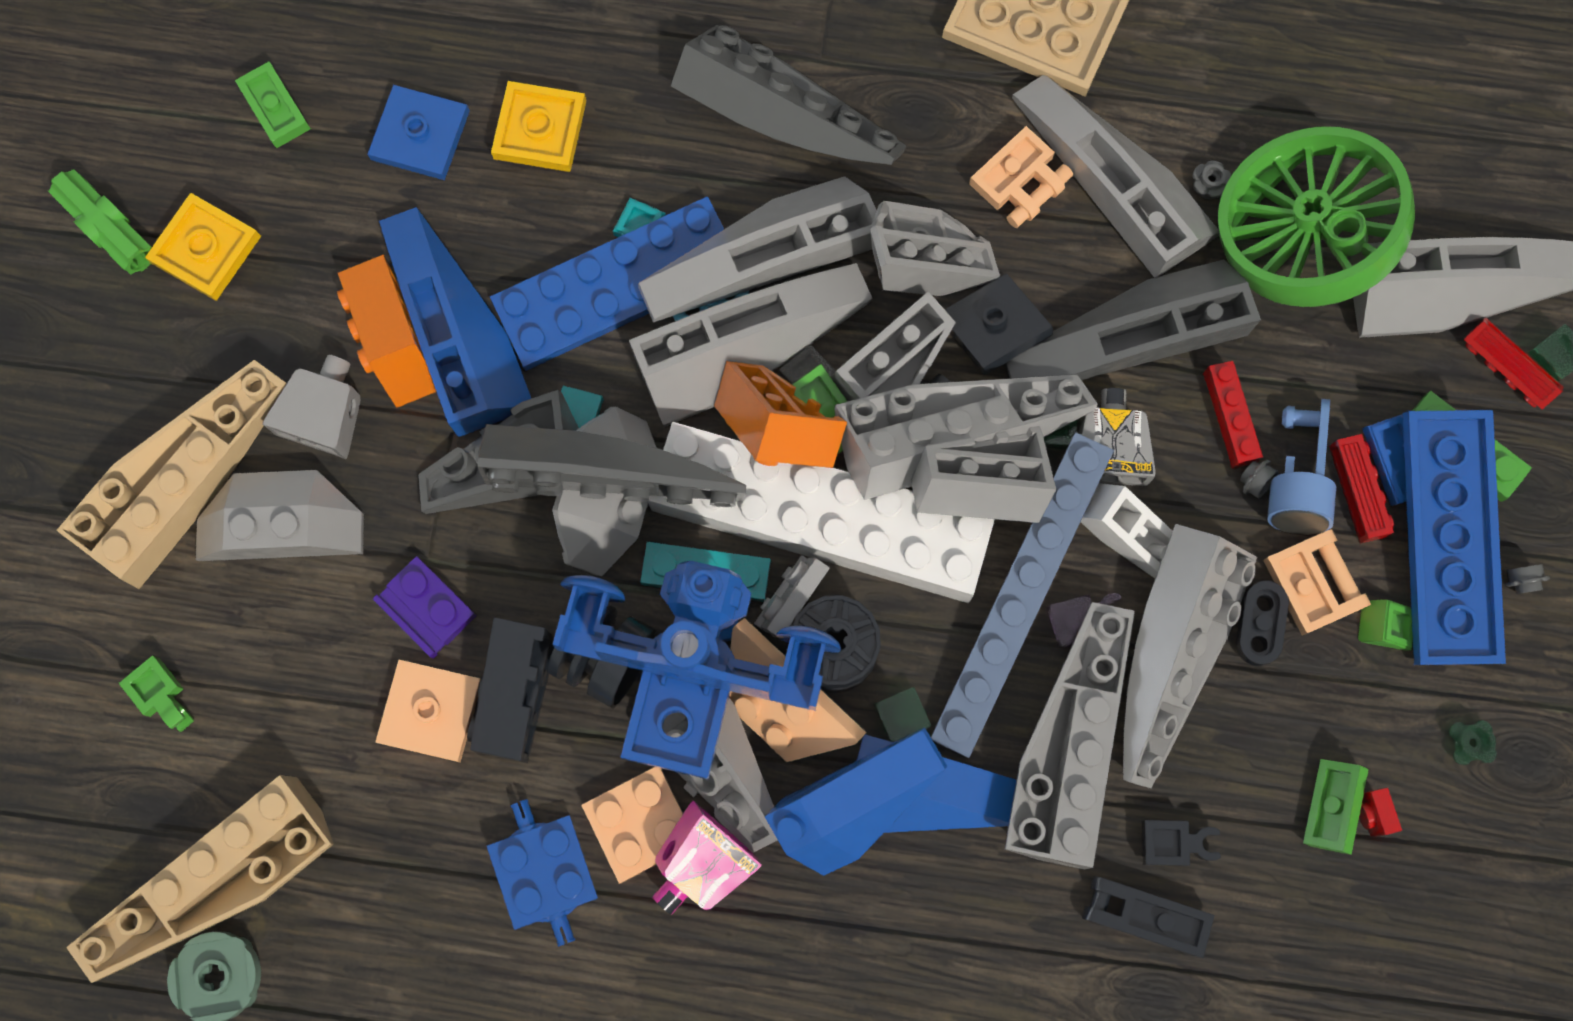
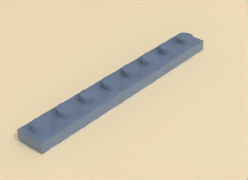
M1074 433L1053 477L1056 491L1040 522H1032L935 726L931 735L933 741L965 757H970L1114 452L1113 449L1081 434Z

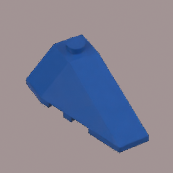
M924 727L783 797L764 817L786 855L824 876L858 860L946 769L947 764Z
M864 735L856 761L894 742ZM942 757L947 764L946 769L884 833L1008 826L1016 779Z

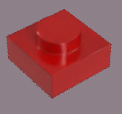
M1381 788L1364 792L1359 820L1365 829H1369L1370 835L1383 836L1402 831L1389 789Z

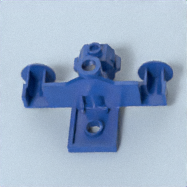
M691 560L684 561L678 564L677 568L665 573L660 596L669 606L675 619L674 623L665 632L654 639L616 631L612 626L603 625L609 601L625 602L623 592L616 585L607 580L588 575H575L565 578L560 585L572 592L566 614L560 615L552 644L559 651L643 670L621 758L704 779H709L730 691L816 711L823 682V676H820L819 673L824 652L841 651L839 642L830 634L813 627L797 625L784 627L776 633L777 638L789 643L783 667L773 664L764 666L735 659L732 651L720 638V633L733 625L735 621L747 616L752 594L743 583L739 574L730 569ZM681 713L687 717L688 728L682 736L670 737L665 734L663 723L668 715Z

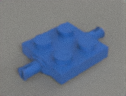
M526 799L520 801L525 818H523L518 803L511 805L519 830L507 839L488 845L487 849L514 930L535 922H550L558 944L557 946L559 947L566 944L561 927H563L568 943L576 940L567 915L578 906L598 899L570 815L550 823H535L529 800Z

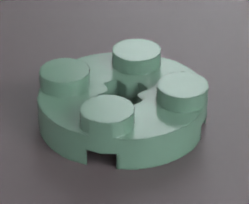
M209 932L190 939L184 945L185 947L180 951L178 957L173 959L169 967L167 986L171 1001L178 1010L182 1009L194 1021H226L238 1016L245 1008L251 1006L257 998V990L261 981L259 958L248 939L236 936L230 932ZM213 964L218 965L219 971H224L225 975L224 980L220 982V988L214 990L213 983H206L204 979L205 974L212 972Z

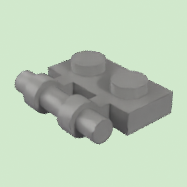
M801 555L793 568L788 566L781 576L784 581L771 599L767 597L760 606L763 611L754 622V625L776 637V633L780 629L791 625L830 568L817 558L807 559Z

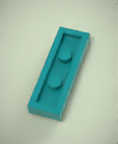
M647 542L640 581L644 586L662 588L665 573L677 568L678 564L691 560L730 569L739 574L743 583L751 592L750 600L765 601L771 564L770 558Z

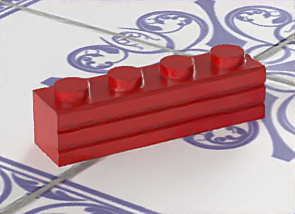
M1486 317L1464 338L1467 342L1465 346L1473 354L1477 355L1479 353L1486 359L1484 363L1492 371L1501 372L1506 377L1504 381L1512 389H1520L1525 394L1523 398L1532 407L1538 406L1543 410L1563 392L1564 386Z
M1234 361L1209 366L1203 375L1225 442L1231 468L1250 465L1253 461H1260L1263 455Z
M1362 434L1336 440L1329 448L1360 544L1394 533V522L1385 507L1386 497L1379 488L1377 482L1378 472L1371 463L1368 443L1364 441Z

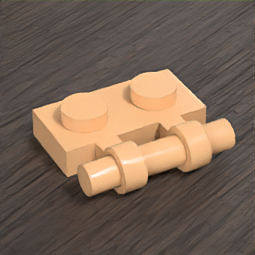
M1026 126L970 178L969 184L996 210L1000 209L1009 200L1015 206V209L1006 219L1011 226L1018 228L1025 220L1031 221L1039 214V207L1050 197L1056 198L1065 189L1064 184L1073 176V172L1065 164H1062L1055 172L1052 171L1047 164L1053 159L1055 152ZM1034 177L1040 183V186L1028 195L1022 187Z

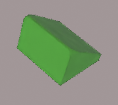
M1371 600V605L1361 609L1359 641L1401 650L1412 649V610L1410 607L1390 600Z

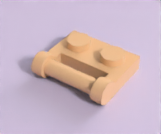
M1332 529L1263 560L1274 582L1285 590L1289 600L1288 610L1302 636L1371 605L1366 593L1361 595L1334 542L1337 541V538ZM1319 550L1345 600L1344 603L1338 604L1312 552Z

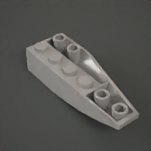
M1042 75L1013 94L1012 99L1061 161L1071 169L1073 176L1154 278L1163 275L1219 236L1217 227L1169 169L1051 78Z
M845 176L772 199L638 283V288L652 321L656 322L872 250L870 228L877 210L869 193Z
M1510 237L1410 240L1403 257L1395 268L1378 284L1353 297L1359 338L1439 333L1484 319L1485 317L1494 316L1573 291V241ZM1382 242L1368 244L1377 249ZM1361 251L1353 255L1349 262L1353 266L1365 259L1366 256L1362 255Z
M857 263L787 281L735 298L630 339L629 342L661 422L666 427L671 425L672 422L676 423L715 407L726 361L762 365L774 372L872 301V296Z
M1077 374L914 384L837 404L834 411L835 416H839L847 421L841 441L847 470L862 497L866 500L912 487L911 479L926 445L973 438L975 442L992 440L996 433L1007 432L1009 436L1026 434L1029 428L1037 426L1041 427L1044 437L1096 410L1098 404Z
M1175 524L1145 607L1135 645L1128 684L1124 724L1123 780L1152 788L1229 636L1232 626L1236 624L1240 617V603L1246 587L1254 578L1257 557L1220 536Z
M1094 602L1090 604L1019 762L1005 850L1041 861L1078 869L1093 868L1134 618L1133 610Z

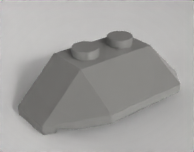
M883 201L878 205L870 233L873 255L883 290L926 294L929 291L931 295L943 296L988 284L1000 277L990 242L982 236L976 237L965 225L944 211L890 201Z
M616 406L608 408L603 414L593 418L576 430L621 438L656 448L647 421ZM562 490V495L556 496L552 511L558 537L564 550L562 553L564 563L595 576H603L638 539L648 501H628L623 499V494L606 493V497L603 499H591L581 497L580 491Z
M317 470L235 473L197 519L196 560L214 561L363 554L364 514Z

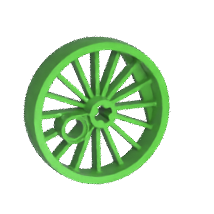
M1342 127L1302 129L1282 135L1258 148L1238 166L1228 180L1222 193L1218 210L1219 236L1229 264L1248 282L1250 289L1255 293L1277 303L1299 307H1316L1339 303L1358 296L1378 284L1395 268L1403 257L1412 236L1415 220L1412 185L1406 169L1397 155L1378 139L1363 132ZM1318 155H1334L1321 190H1318L1315 185L1313 157ZM1351 157L1361 160L1357 167L1332 192L1344 158ZM1306 159L1309 190L1302 192L1290 172ZM1372 168H1377L1384 174L1383 177L1349 194ZM1283 179L1296 200L1274 189V187ZM1391 187H1395L1400 196L1396 199L1359 205ZM1266 197L1283 208L1261 205L1259 203ZM1398 213L1394 225L1365 220V218ZM1248 216L1272 220L1242 226ZM1342 231L1356 233L1349 238L1338 237ZM1272 235L1240 252L1235 244V241ZM1368 235L1386 238L1377 249L1368 244ZM1321 240L1325 241L1343 268L1342 271L1325 276ZM1314 241L1318 277L1300 278ZM1282 246L1262 269L1252 263L1255 259ZM1299 248L1289 277L1276 275L1275 272ZM1362 251V255L1366 256V258L1352 266L1346 256H1353Z

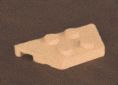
M745 618L733 627L730 650L735 659L764 666H770V664L784 666L786 656ZM820 690L816 711L732 691L729 694V698L736 706L739 717L786 762L855 745L866 734L822 690Z

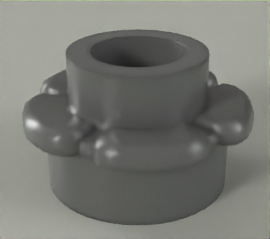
M1211 160L1205 165L1199 164L1192 174L1194 191L1204 199L1221 197L1231 177L1230 171L1225 170L1223 164L1218 161ZM1208 177H1215V181L1211 182Z
M1270 460L1263 461L1260 464L1257 461H1253L1246 468L1240 478V481L1244 483L1243 493L1245 495L1251 493L1259 499L1270 489L1272 479L1279 475V472L1270 466Z
M1543 564L1506 570L1509 582L1505 583L1507 587L1514 586L1516 594L1543 590L1542 581L1550 580V576H1545Z

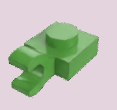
M152 655L119 682V685L143 715L151 717L158 712L170 729L176 727L180 732L194 722L190 713L174 698L183 690V687L160 658Z

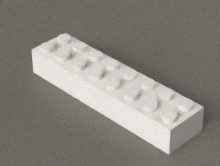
M672 422L664 451L705 465L745 484L746 495L744 501H736V506L734 507L710 505V500L693 499L692 504L686 505L672 504L667 502V497L649 496L648 504L651 511L817 558L818 560L969 603L972 599L995 519L917 513L914 494L909 489H901L864 500L849 472L836 468L788 463L766 466L755 461L752 454L741 441Z

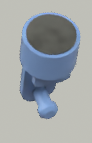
M1321 399L1320 411L1297 410L1295 406H1287L1283 409L1282 425L1285 428L1293 429V426L1319 427L1315 473L1294 472L1295 457L1286 456L1285 473L1274 477L1271 481L1267 520L1271 526L1278 530L1292 534L1309 535L1322 533L1333 527L1336 484L1324 476L1330 399Z

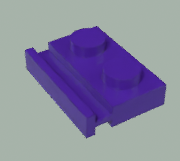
M417 556L386 585L387 588L379 596L376 595L373 598L421 649L433 659L445 645H448L477 616Z

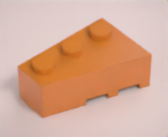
M384 255L339 272L338 275L343 289L337 291V294L345 312L352 314L353 318L347 320V324L356 343L361 342L363 348L357 350V354L366 373L374 371L396 408L437 392L412 325L398 280Z
M726 361L714 406L738 436L739 440L752 454L754 460L766 466L788 463L833 468L847 421L839 416H834L833 418L825 417L819 412L821 408L820 403L814 399H808L806 404L794 395L796 387L765 366Z

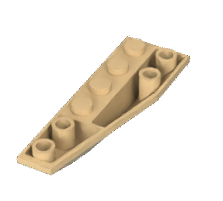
M253 360L114 463L56 531L119 579L140 589L228 480L264 425L262 424L265 417L287 383Z
M279 775L66 948L89 981L93 983L265 901L334 844L322 810L297 777Z

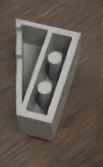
M928 291L833 374L831 379L848 401L909 385L920 384L956 322Z
M1040 426L1031 427L1026 434L1009 436L1007 432L996 433L992 440L975 442L973 438L926 445L911 479L917 513L1034 523L1040 522L1056 491Z

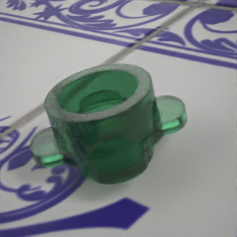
M1481 720L1477 721L1474 725L1466 726L1461 722H1457L1449 728V735L1454 739L1455 744L1453 758L1458 764L1467 765L1474 760L1491 763L1495 760L1497 756L1495 750L1496 739L1492 726L1488 722ZM1470 739L1476 741L1475 747L1469 744Z

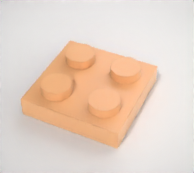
M654 767L582 804V808L619 884L657 865L655 863L656 855L683 815L662 769Z

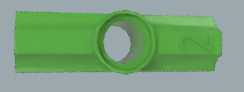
M73 169L68 172H60L51 180L52 185L48 192L76 219L73 222L99 248L103 247L121 268L131 275L138 271H144L151 264L145 257L152 247L129 225V219L104 195L101 197L81 174Z

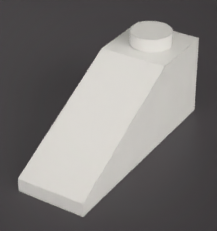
M1099 483L1081 523L1103 543L1156 579L1173 531L1126 486Z

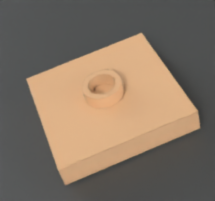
M398 660L376 743L461 763L467 741L468 728L478 700V689L481 679Z

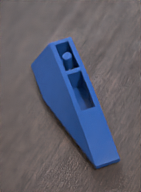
M417 207L380 220L379 223L391 262L448 424L457 436L460 437L484 428L486 424H495L505 420L512 415L510 410L523 401L532 399L507 333Z

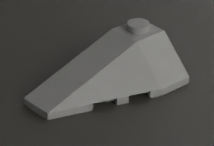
M728 698L709 779L679 772L676 773L687 782L684 789L693 797L699 793L715 808V818L754 853L778 840L764 817L774 805L736 706ZM681 713L668 715L663 723L664 732L670 737L682 736L688 728V719Z

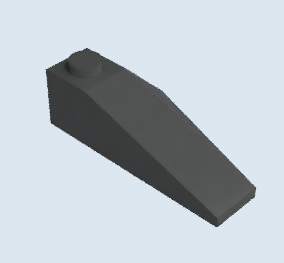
M559 390L519 403L510 410L512 415L498 424L502 426L574 431L579 429L562 392ZM485 428L479 431L481 436L465 448L456 447L418 474L421 512L425 514L540 494L536 493V488L519 487L517 493L496 492L492 490V485L485 484L477 467Z

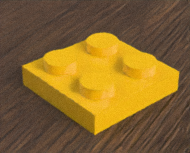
M508 81L491 150L493 159L571 172L587 101L585 93Z
M190 193L145 258L156 267L217 301L261 235L252 227Z

